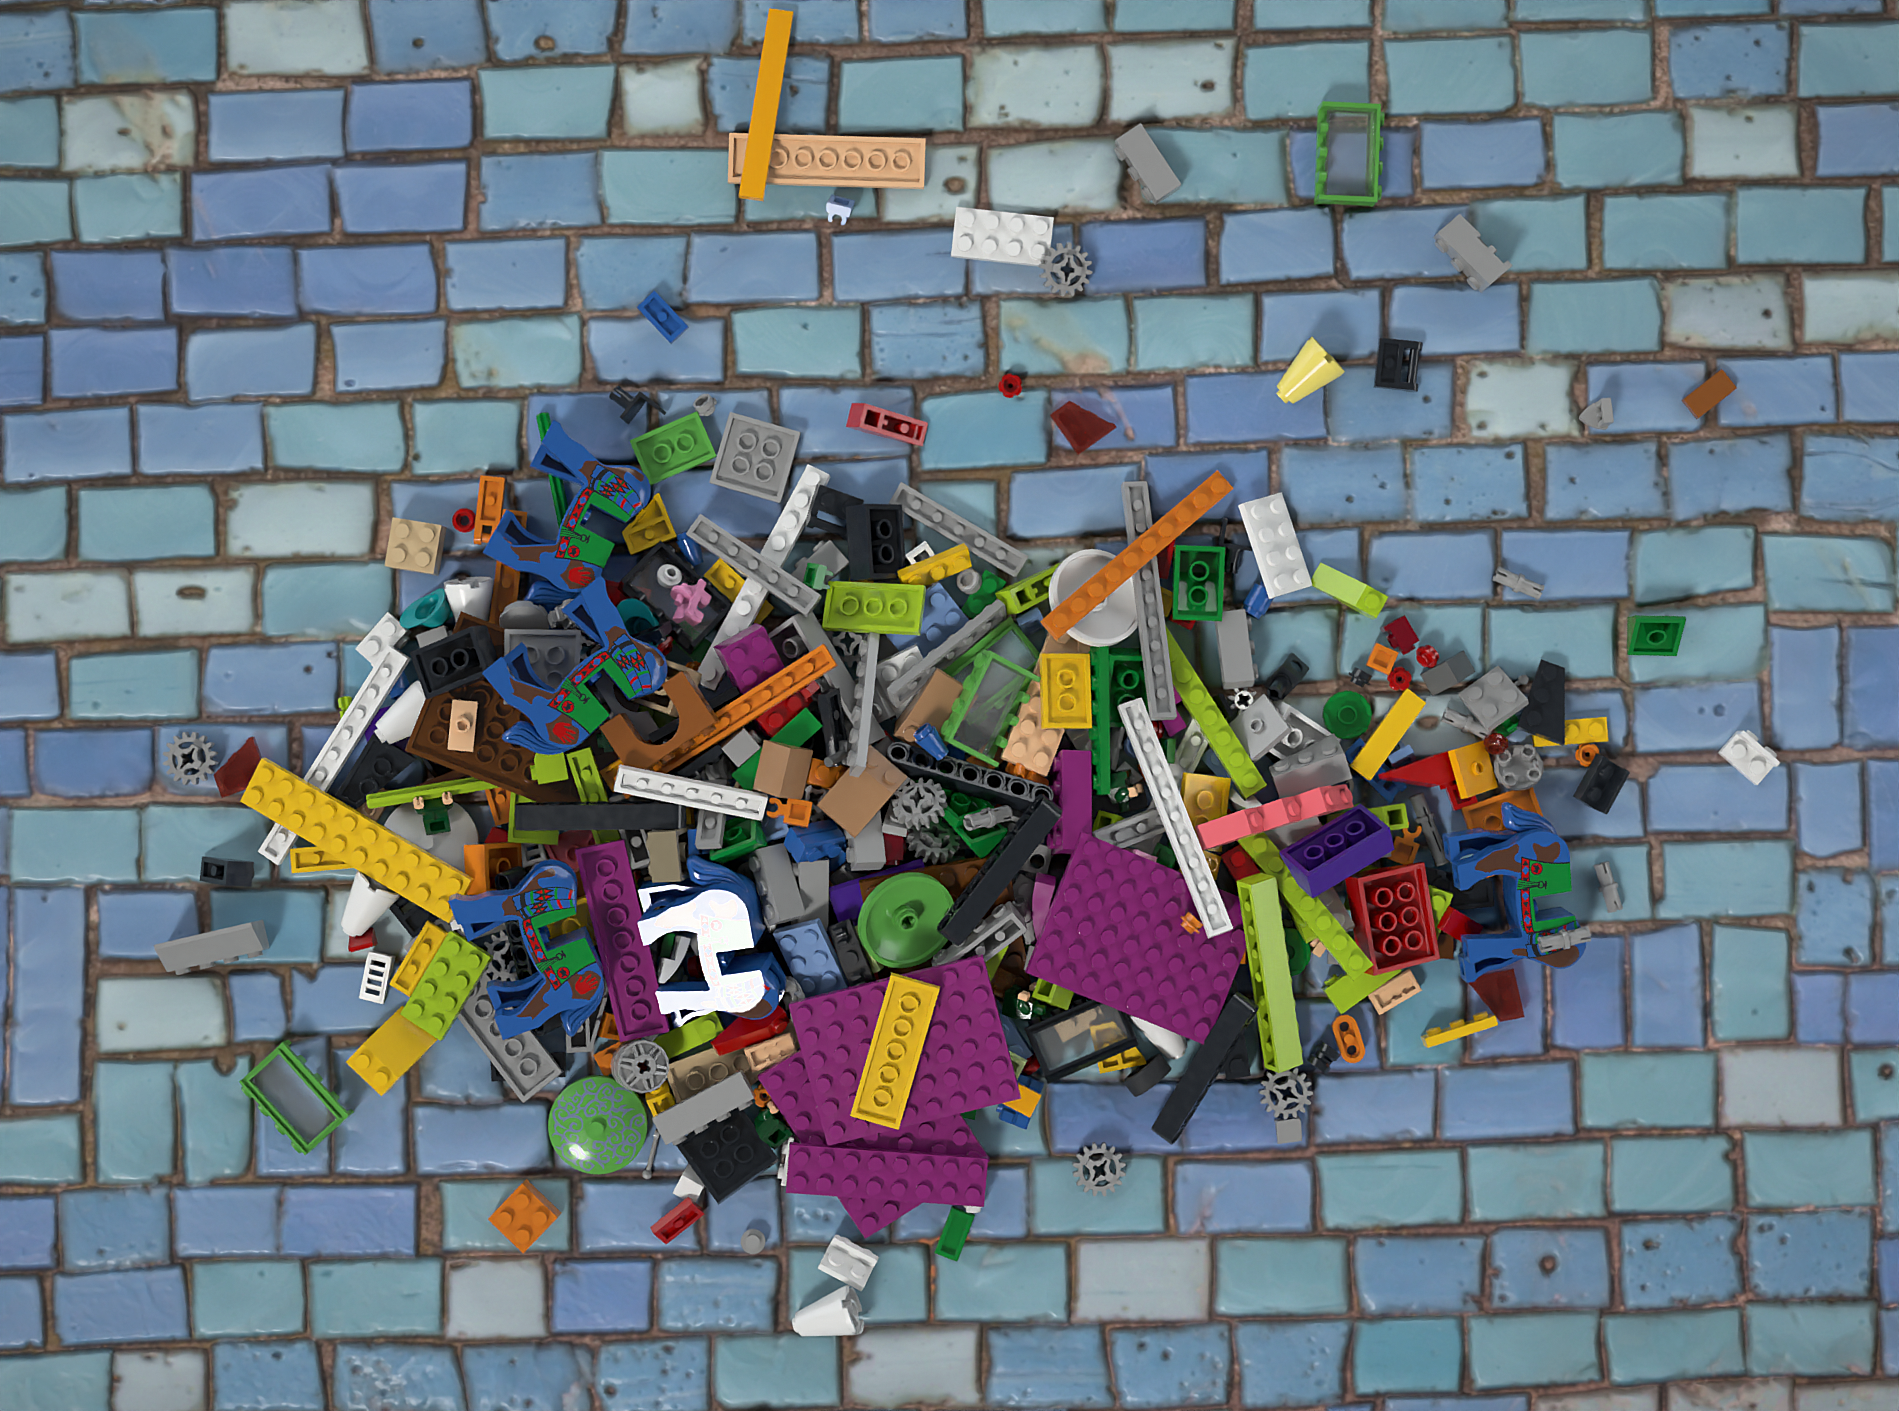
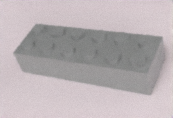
M811 612L808 617L802 613L794 615L770 632L768 636L785 668L820 645H826L838 666L815 680L820 688L810 696L813 701L807 709L810 712L817 709L821 718V712L818 707V694L829 688H840L847 740H849L850 732L854 728L855 722L852 721L851 716L853 708L857 703V699L854 698L856 684L814 613ZM873 713L871 714L868 746H872L886 737Z

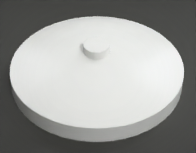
M1088 549L1076 552L1066 558L1056 568L1050 581L1049 601L1052 611L1116 556L1106 551ZM1132 576L1066 633L1081 643L1096 647L1117 644L1132 634L1138 626Z
M413 802L403 803L384 824V827L465 873L464 845L480 844L478 830L473 819L455 802H453L452 809L448 810L451 826L450 832L426 836L423 816L416 813Z

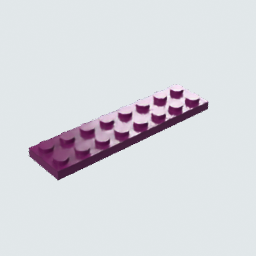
M625 838L576 848L575 853L620 1042L669 1032L670 1027L667 1015H661L656 996V990L660 985L650 944L643 945L637 923L643 913L633 870L629 862Z
M790 1142L786 1193L984 1207L988 1156Z

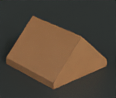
M764 740L753 789L779 798L802 799L813 750Z

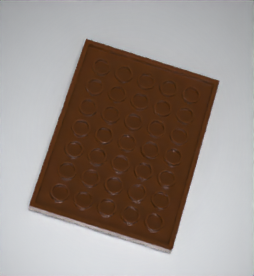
M461 611L452 635L472 626L486 625L498 659L500 657L503 658L505 628ZM487 679L431 699H425L405 748V751L536 802H582L566 756L567 753L591 746L599 771L619 759V756L598 727L582 744L564 752L568 774L567 780L539 785L538 780H532L530 769L531 765H535L534 758L536 753L520 745L507 743L502 739V734L516 722L525 721L532 725L534 724L520 710L511 705H504V699ZM587 683L585 686L596 698L594 692L597 690L595 685L593 684L592 686H590ZM614 684V695L619 704L629 711L637 712L640 704L631 700L628 701ZM452 699L478 702L473 752L448 750ZM602 704L604 709L607 712H610V709L608 708L607 704ZM608 718L602 725L608 722L610 718ZM602 777V780H603L605 789H607V786H608V785H607L606 781L604 780V778Z

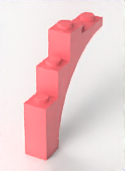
M1347 784L1318 787L1295 796L1281 798L1258 807L1244 809L1195 826L1202 850H1207L1289 824L1353 808V796Z

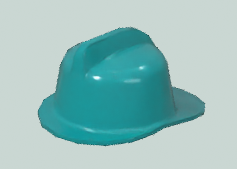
M439 588L431 594L411 603L402 613L399 620L400 625L403 628L409 629L422 624L435 629L452 618L454 615L449 602L445 599V590Z
M626 599L617 606L629 635L659 625L658 620L652 615L649 608L639 600Z

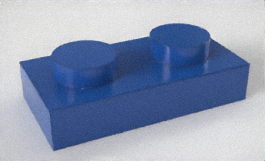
M655 290L637 306V309L670 344L689 328Z

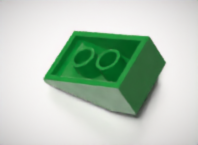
M1174 546L1172 569L1173 620L1222 622L1225 547Z
M1109 648L1110 727H1125L1117 709L1118 705L1142 697L1146 710L1149 713L1141 648Z

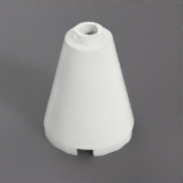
M483 576L466 577V580L452 579L444 582V590L456 622L461 611L489 622L494 585L493 578Z
M418 680L407 688L375 724L378 729L374 732L382 743L387 741L389 744L411 736L426 699L421 683Z
M357 871L341 920L343 931L352 937L363 935L400 895L364 873Z
M1127 1014L1132 1023L1166 1058L1175 1060L1186 1053L1185 1050L1188 1045L1184 1036Z
M850 1285L843 1286L797 1311L795 1318L792 1319L794 1331L796 1333L799 1332L801 1336L861 1334L864 1328V1319L859 1320L858 1312H862V1307L854 1288H849Z

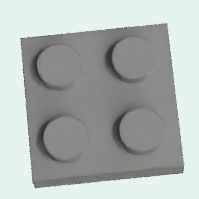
M1499 666L1458 693L1462 702L1488 732L1529 704L1528 699Z

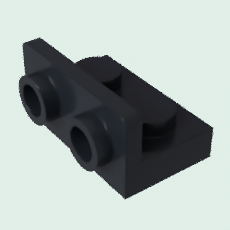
M1596 753L1573 797L1596 811L1608 814L1630 772Z

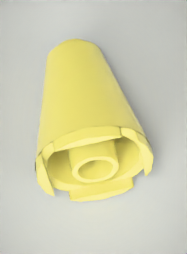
M1311 337L1277 384L1279 391L1276 394L1285 403L1290 401L1294 404L1342 376L1345 371Z

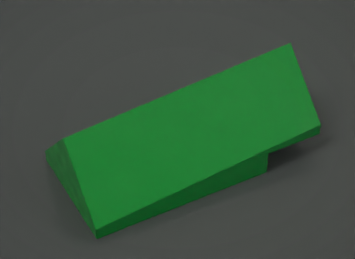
M940 770L944 774H949L946 770ZM910 778V780H913L914 783H918V780ZM941 787L945 792L948 805L947 808L943 809L945 813L943 817L980 859L984 858L1007 835L1008 831L1000 823L995 824L991 828L981 827L968 831L964 826L963 819H965V815L981 812L984 808L994 809V807L986 800Z

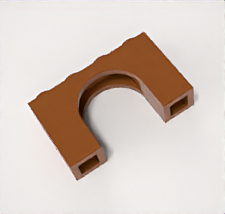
M687 671L679 672L662 684L663 689L679 714L678 730L668 742L655 745L644 740L626 713L618 714L599 727L625 766L655 771L653 769L655 765L660 762L664 765L675 758L673 753L680 748L684 751L696 743L694 740L701 734L705 737L717 729L715 724L720 722V720Z

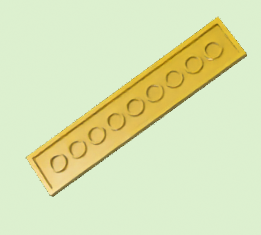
M266 757L261 758L240 802L447 923L453 922L455 918L448 902L449 897L456 893L466 895L474 881V878Z

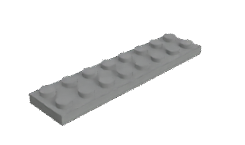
M440 918L434 922L447 932L452 930L451 924ZM418 936L404 946L407 952H409ZM484 972L457 1018L516 1095L525 1103L564 1071L532 1030L505 1040L502 1039L494 1018L495 1009L486 989L487 982L493 979Z

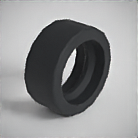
M1156 1054L1146 1060V1064L1140 1065L1124 1079L1123 1083L1134 1097H1138L1160 1082L1172 1068L1161 1054Z

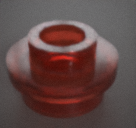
M1492 733L1485 736L1483 742L1485 750L1494 755L1503 754L1509 745L1508 739L1500 733Z

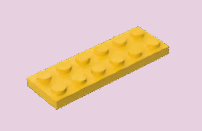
M891 973L850 1116L899 1130L940 986Z

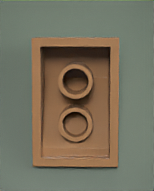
M937 668L895 721L894 736L908 745L922 748L915 742L916 738L913 736L915 731L922 725L929 723L931 726H935L939 735H941V727L949 719L952 713V705L963 691V684ZM975 693L962 721L964 720L970 708L977 699L978 693Z
M871 745L868 746L866 768L859 777L849 776V767L817 804L821 810L854 838L908 778Z

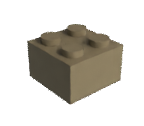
M687 824V827L682 829H655L648 832L646 848L650 854L648 871L652 876V883L677 882L690 877L687 867V859L690 856L688 851V830L695 829L694 824Z

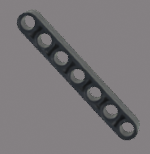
M892 743L885 755V758L908 778L918 781L920 778H923L925 783L932 779L934 785L939 783L942 788L999 805H1008L1010 808L1023 812L1040 794H1044L1050 800L1053 799V792L1046 785L949 756L937 760L925 749L905 743ZM892 756H898V757H900L901 759H900V760H897V759L893 758ZM916 763H922L925 767H920ZM940 770H946L949 774H944ZM964 777H969L973 781H968ZM988 784H993L997 788H992ZM1012 791H1017L1020 795H1016Z
M1044 794L1037 796L941 919L936 929L937 932L954 945H961L1062 815V808Z
M665 801L522 802L515 804L516 830L682 829L687 827L686 806Z
M515 866L495 876L496 890L514 889L527 875V872L521 866ZM508 920L505 922V927L518 980H522L533 975L538 970L525 947L519 920ZM561 1012L549 1018L540 1027L532 1029L533 1033L537 1036H543L561 1027Z
M1237 992L1226 1005L1205 1039L1204 1044H1202L1151 1128L1153 1132L1169 1144H1174L1182 1134L1259 1009L1257 1004L1240 992Z

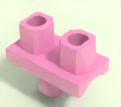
M699 579L696 585L682 583L681 586L677 585L672 588L670 595L675 600L674 604L678 606L672 620L677 624L685 620L690 625L695 626L702 621L704 614L696 607L698 606L700 609L706 607L712 597L704 590L706 582L703 579Z

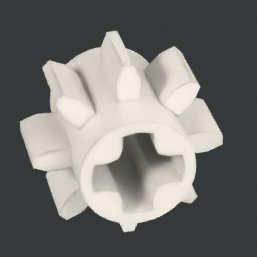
M1248 687L1243 688L1241 692L1238 688L1233 689L1235 695L1227 696V699L1232 700L1233 703L1230 708L1238 709V715L1255 702L1253 701V696L1256 694V691L1249 693L1247 692ZM1239 694L1248 697L1246 707L1237 704Z

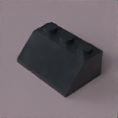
M861 504L845 507L850 581L899 579L897 571L906 567L902 505Z

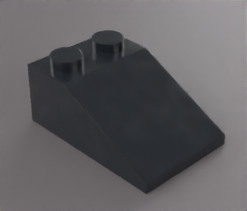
M486 625L469 627L410 652L426 700L485 680L486 678L482 672L498 660Z

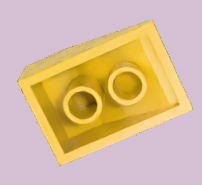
M401 1006L346 1061L380 1096L388 1093L438 1040L402 1016L400 1013L404 1006Z

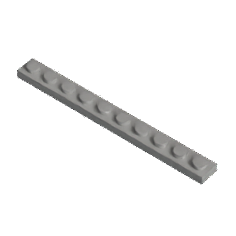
M1147 481L1123 482L1121 484L1128 546L1152 526ZM1155 556L1132 575L1150 720H1174L1177 717L1157 556Z

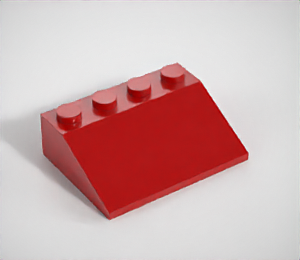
M1424 862L1365 870L1345 879L1351 918L1355 924L1353 928L1355 942L1373 964L1364 973L1375 976L1440 959Z

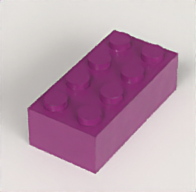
M757 623L713 647L733 686H736L741 696L785 668L764 626ZM753 719L752 722L757 732L765 737L768 736L759 722Z
M1061 750L1055 754L1048 775H1050V785L1048 787L1053 792L1052 801L1063 810L1061 817L1052 827L1047 837V847L1051 849L1052 856H1071L1080 832L1092 836L1091 751Z

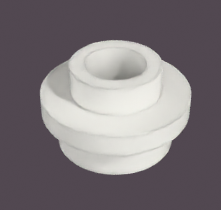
M665 564L659 568L657 579L661 586L673 588L680 583L682 575L677 567Z

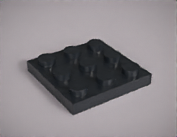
M738 1107L729 1111L731 1116L720 1122H717L716 1119L707 1123L709 1126L707 1129L698 1134L692 1131L686 1136V1140L676 1145L718 1205L779 1161L771 1147L760 1139L755 1125L744 1110L740 1111Z

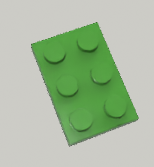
M697 411L629 440L642 471L649 480L650 486L717 457Z

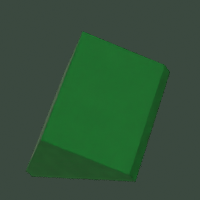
M1644 615L1627 617V655L1677 656L1686 617Z
M740 816L725 821L722 848L710 849L711 860L724 864L750 854L757 849L768 847L761 821Z

